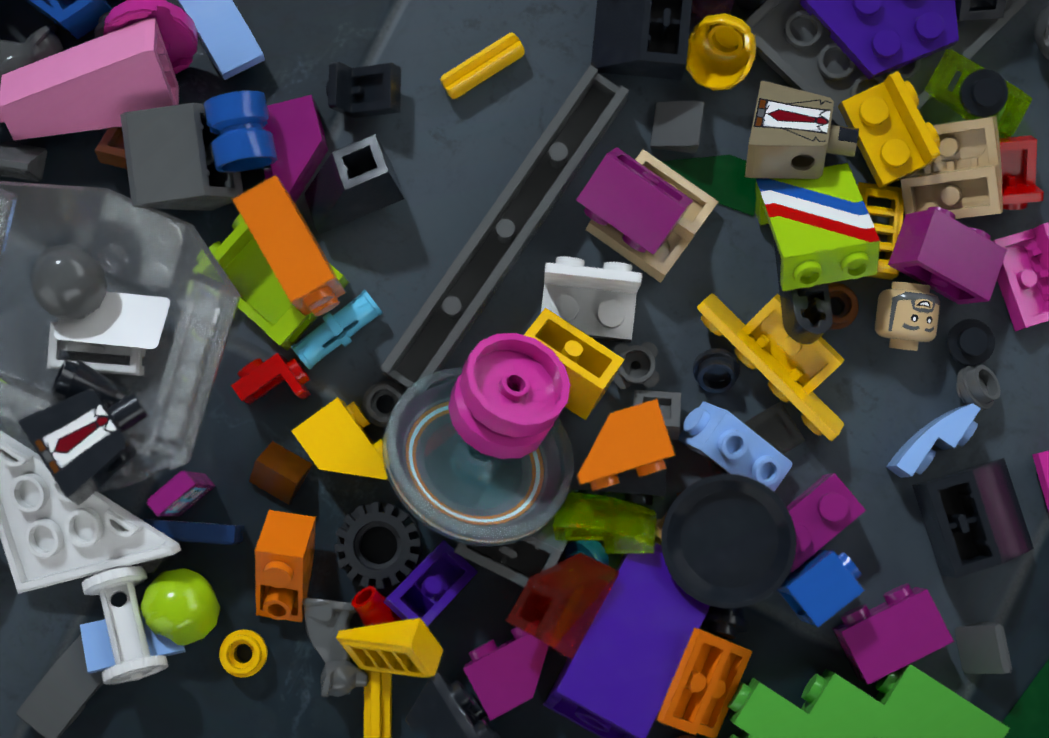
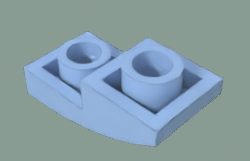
M178 0L180 8L193 19L206 54L224 80L265 61L263 52L232 0Z
M972 403L946 412L932 420L900 448L886 468L901 478L912 477L915 472L921 475L936 455V451L931 449L933 445H936L941 450L955 448L957 444L962 447L969 441L977 429L978 423L973 420L981 408Z

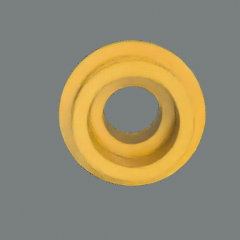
M241 629L230 633L223 640L219 650V658L223 668L229 674L239 678L250 677L258 673L265 665L268 656L267 645L264 639L258 633L248 629ZM241 644L248 645L252 650V657L248 662H243L237 657V648Z

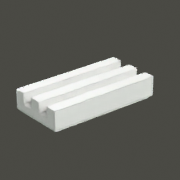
M50 322L47 368L60 369L64 360L59 359L60 350L130 356V365L82 362L99 373L144 375L145 366H142V357H145L146 349L57 340L54 337L57 322ZM68 360L73 363L77 362L76 360Z

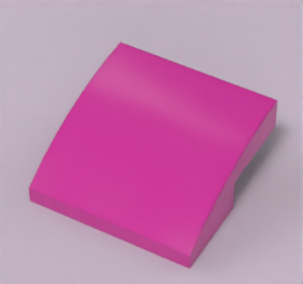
M1049 222L1033 229L993 240L994 243L1007 250L997 281L1015 332L1049 321Z

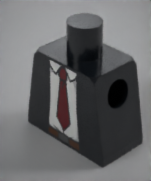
M89 389L25 416L17 422L65 497L80 505L136 455L138 451L126 434V431L149 417V415L133 392L109 407L98 392L94 389Z

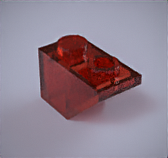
M580 552L530 577L506 621L572 659L620 572Z

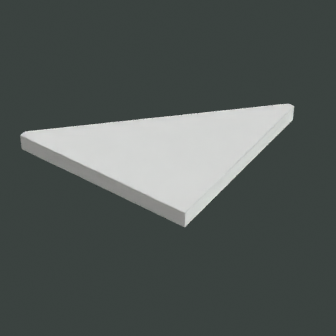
M0 430V540L18 594L174 555L181 551L178 542L97 491L80 505L67 499L39 454Z

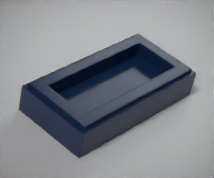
M141 519L175 541L236 545L243 542L244 526Z

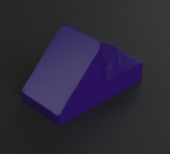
M443 540L385 599L384 603L402 620L421 618L428 627L478 571L461 555L455 553V550Z

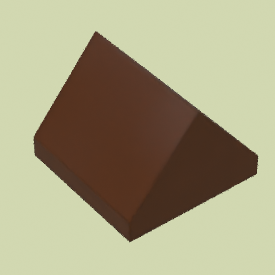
M272 441L255 460L249 482L290 505L313 464Z

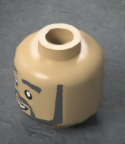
M892 282V289L883 290L879 294L875 331L879 336L890 339L889 348L918 351L919 342H930L936 337L940 300L936 295L930 293L929 285Z

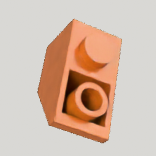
M655 399L609 414L576 476L579 486L590 483L593 492L619 484L620 481L617 474L636 468L638 477H642L666 469L664 460L675 456L658 400Z
M274 510L268 511L255 549L256 616L269 617L275 620L303 622L304 606L302 602L303 598L308 596L315 553L316 517Z

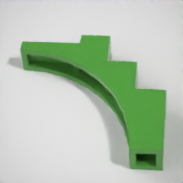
M911 664L878 679L875 688L879 692L875 699L836 673L825 669L821 676L816 673L807 683L802 693V698L806 700L802 708H799L755 678L751 679L748 686L742 682L727 706L732 710L728 718L733 724L743 729L738 737L732 734L729 738H1005L1010 728Z

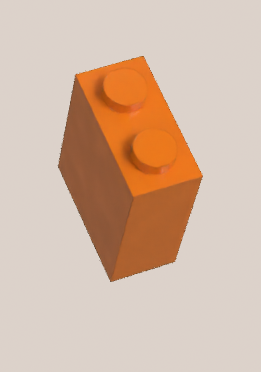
M277 175L232 199L290 302L304 316L312 312L317 317L329 312L340 304L338 297L346 292L291 195Z

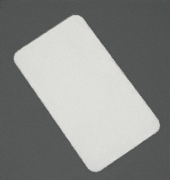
M107 292L100 307L85 318L58 319L54 337L57 340L154 349L160 341L170 307V300L166 297Z

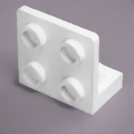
M556 257V263L545 264L541 312L547 308L591 338L631 342L636 296L642 282V273L632 272V265L620 262H605L603 269L584 267L585 260L574 257Z

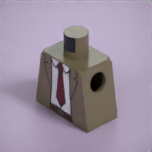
M761 81L749 139L745 177L818 179L823 174L826 153L855 157L859 129L831 125L834 101L830 97Z

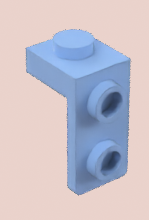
M703 401L698 408L689 413L683 423V430L679 435L678 441L690 450L710 458L729 474L750 477L765 484L775 492L792 467V462L728 410Z

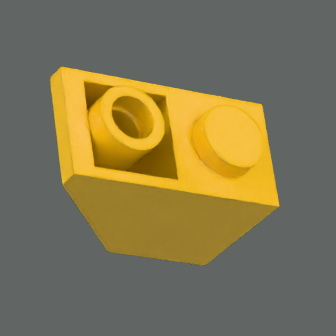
M337 397L292 430L294 436L319 470L388 480L383 462V440L380 439L376 443L372 441L364 429L370 422L354 401L346 405L342 399Z

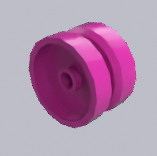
M518 333L495 334L480 341L473 349L463 366L461 375L454 384L448 405L452 425L463 441L481 454L499 459L521 458L537 450L548 435L555 420L568 402L570 381L564 364L555 352L537 339Z

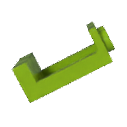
M239 214L232 224L233 232L223 243L220 241L215 242L202 255L200 259L202 266L197 272L264 330L279 346L288 351L319 316L315 317L312 312L304 316L290 302L243 217ZM331 265L341 285L345 288L349 282Z

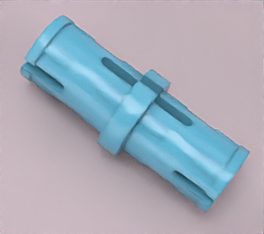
M364 289L359 296L334 315L330 312L322 317L325 322L291 347L310 370L313 368V365L339 345L343 344L346 347L352 342L350 339L352 335L378 315H382L383 312Z

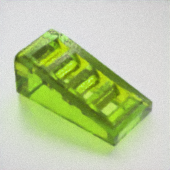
M946 49L924 91L966 120L982 118L969 114L963 108L959 98L961 83L970 73L985 68L952 49ZM958 70L962 74L951 92L947 88ZM1005 80L1008 87L1006 104L998 113L992 116L997 115L999 137L1010 138L1014 135L1031 104L1032 97Z

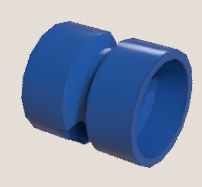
M236 91L221 94L205 101L204 109L207 125L210 128V132L219 135L211 143L217 171H249L269 166L278 160L273 134L263 129L268 124L267 119H269L266 96L263 92Z

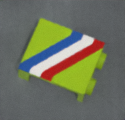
M848 163L824 167L823 174L818 179H756V215L760 225H770L781 256L780 285L782 291L809 288L815 285L877 275L880 239Z

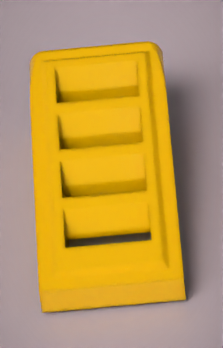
M858 182L857 186L869 215L890 218L889 225L873 223L877 234L888 235L887 242L880 241L879 251L885 252V260L878 259L877 275L866 277L893 280L899 276V271L889 266L888 263L903 224L904 203L902 188L885 186L879 189L877 184ZM868 197L892 200L891 208L867 205Z
M421 618L340 630L336 637L358 668L362 670L414 677H433L436 674L443 653V648Z

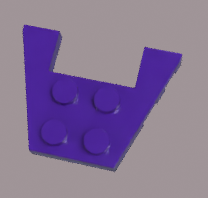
M800 0L799 2L810 16L814 14L831 33L830 38L868 80L954 46L959 41L955 0Z

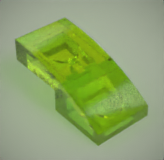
M565 493L564 500L554 517L553 530L555 540H604L606 554L654 553L657 528L656 511L632 502L607 496Z

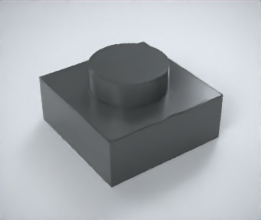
M634 389L633 406L657 399L669 438L679 440L681 393Z

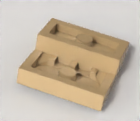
M997 115L933 125L940 139V148L938 149L941 155L929 166L900 179L905 215L924 211L929 207L947 209L955 215V219L1001 214L1003 212V192Z
M643 149L635 160L693 200L685 214L654 255L647 250L645 253H641L630 247L623 241V233L609 223L607 226H603L591 219L586 231L661 283L716 207L718 201Z

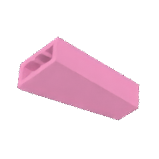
M156 18L144 19L5 73L1 77L0 123L6 124L14 141L121 127L120 115L125 112L179 105V85Z

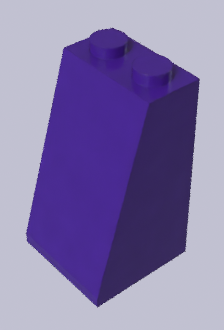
M635 539L623 555L598 601L599 604L592 612L543 703V706L600 738H646L664 702L694 628H700L711 606L693 598L676 583L665 564L660 544L650 540L641 542Z

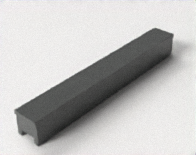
M592 65L588 67L381 365L380 369L383 371L384 376L400 385L409 393L414 391L418 395L421 394L428 383L435 381L627 103L628 89L622 85L619 88L598 74V69Z

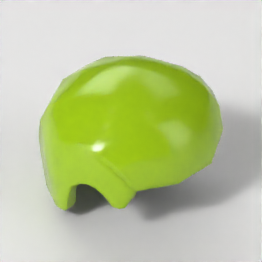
M185 568L160 573L145 589L140 604L142 616L153 633L164 636L177 645H188L205 638L216 626L220 612V605L211 584L199 573Z

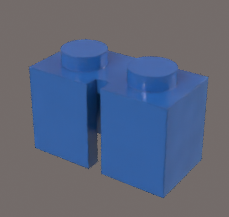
M821 549L796 570L789 572L784 582L777 589L802 622L815 627L822 625L865 590L857 581L862 576L859 569L844 552L838 555L834 551Z

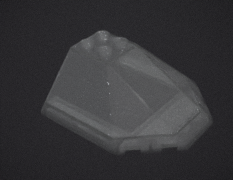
M0 181V430L37 453L17 421L61 400L50 395L59 369L47 368L50 322H58L59 318L47 313L35 300L30 272L37 256L51 246L74 244L80 246L101 264L107 280V292L166 297L170 300V307L159 344L154 349H146L145 357H142V366H145L144 375L101 373L119 384V386L126 388V396L133 392L147 411L149 417L126 431V434L138 451L136 455L96 491L103 493L114 488L118 490L148 479L157 472L168 468L173 470L189 463L241 296L195 227L188 222L155 208L132 207L131 198L108 188ZM60 350L59 359L130 365V356Z

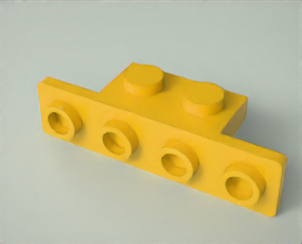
M713 293L697 306L698 311L702 314L701 320L704 325L715 335H724L736 347L734 352L738 359L750 369L757 368L769 380L768 387L773 394L783 402L787 403L790 401L802 413V421L814 434L818 436L823 434L830 441H833L840 434L844 422L813 390L832 374L845 359L822 337L812 344H801L793 340L783 326L780 295L778 293L746 325Z

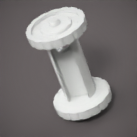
M128 566L105 571L91 576L82 582L85 595H100L115 661L114 666L102 672L104 684L136 681L168 668L166 656H151L135 591V586L147 579L146 569L143 566ZM122 592L127 595V601L123 606L115 607L111 604V598L114 594Z

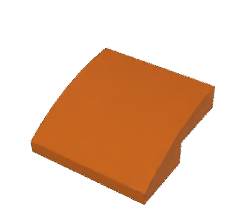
M694 628L656 720L694 735L698 733L709 738H717L729 710L727 706L738 688L753 651L704 630Z

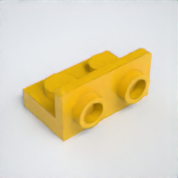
M899 71L888 75L884 82L856 94L838 105L847 126L859 129L857 146L879 189L929 166L941 155L938 149L940 148L938 133L930 122L925 123L917 108L919 105L917 92L908 80H903Z

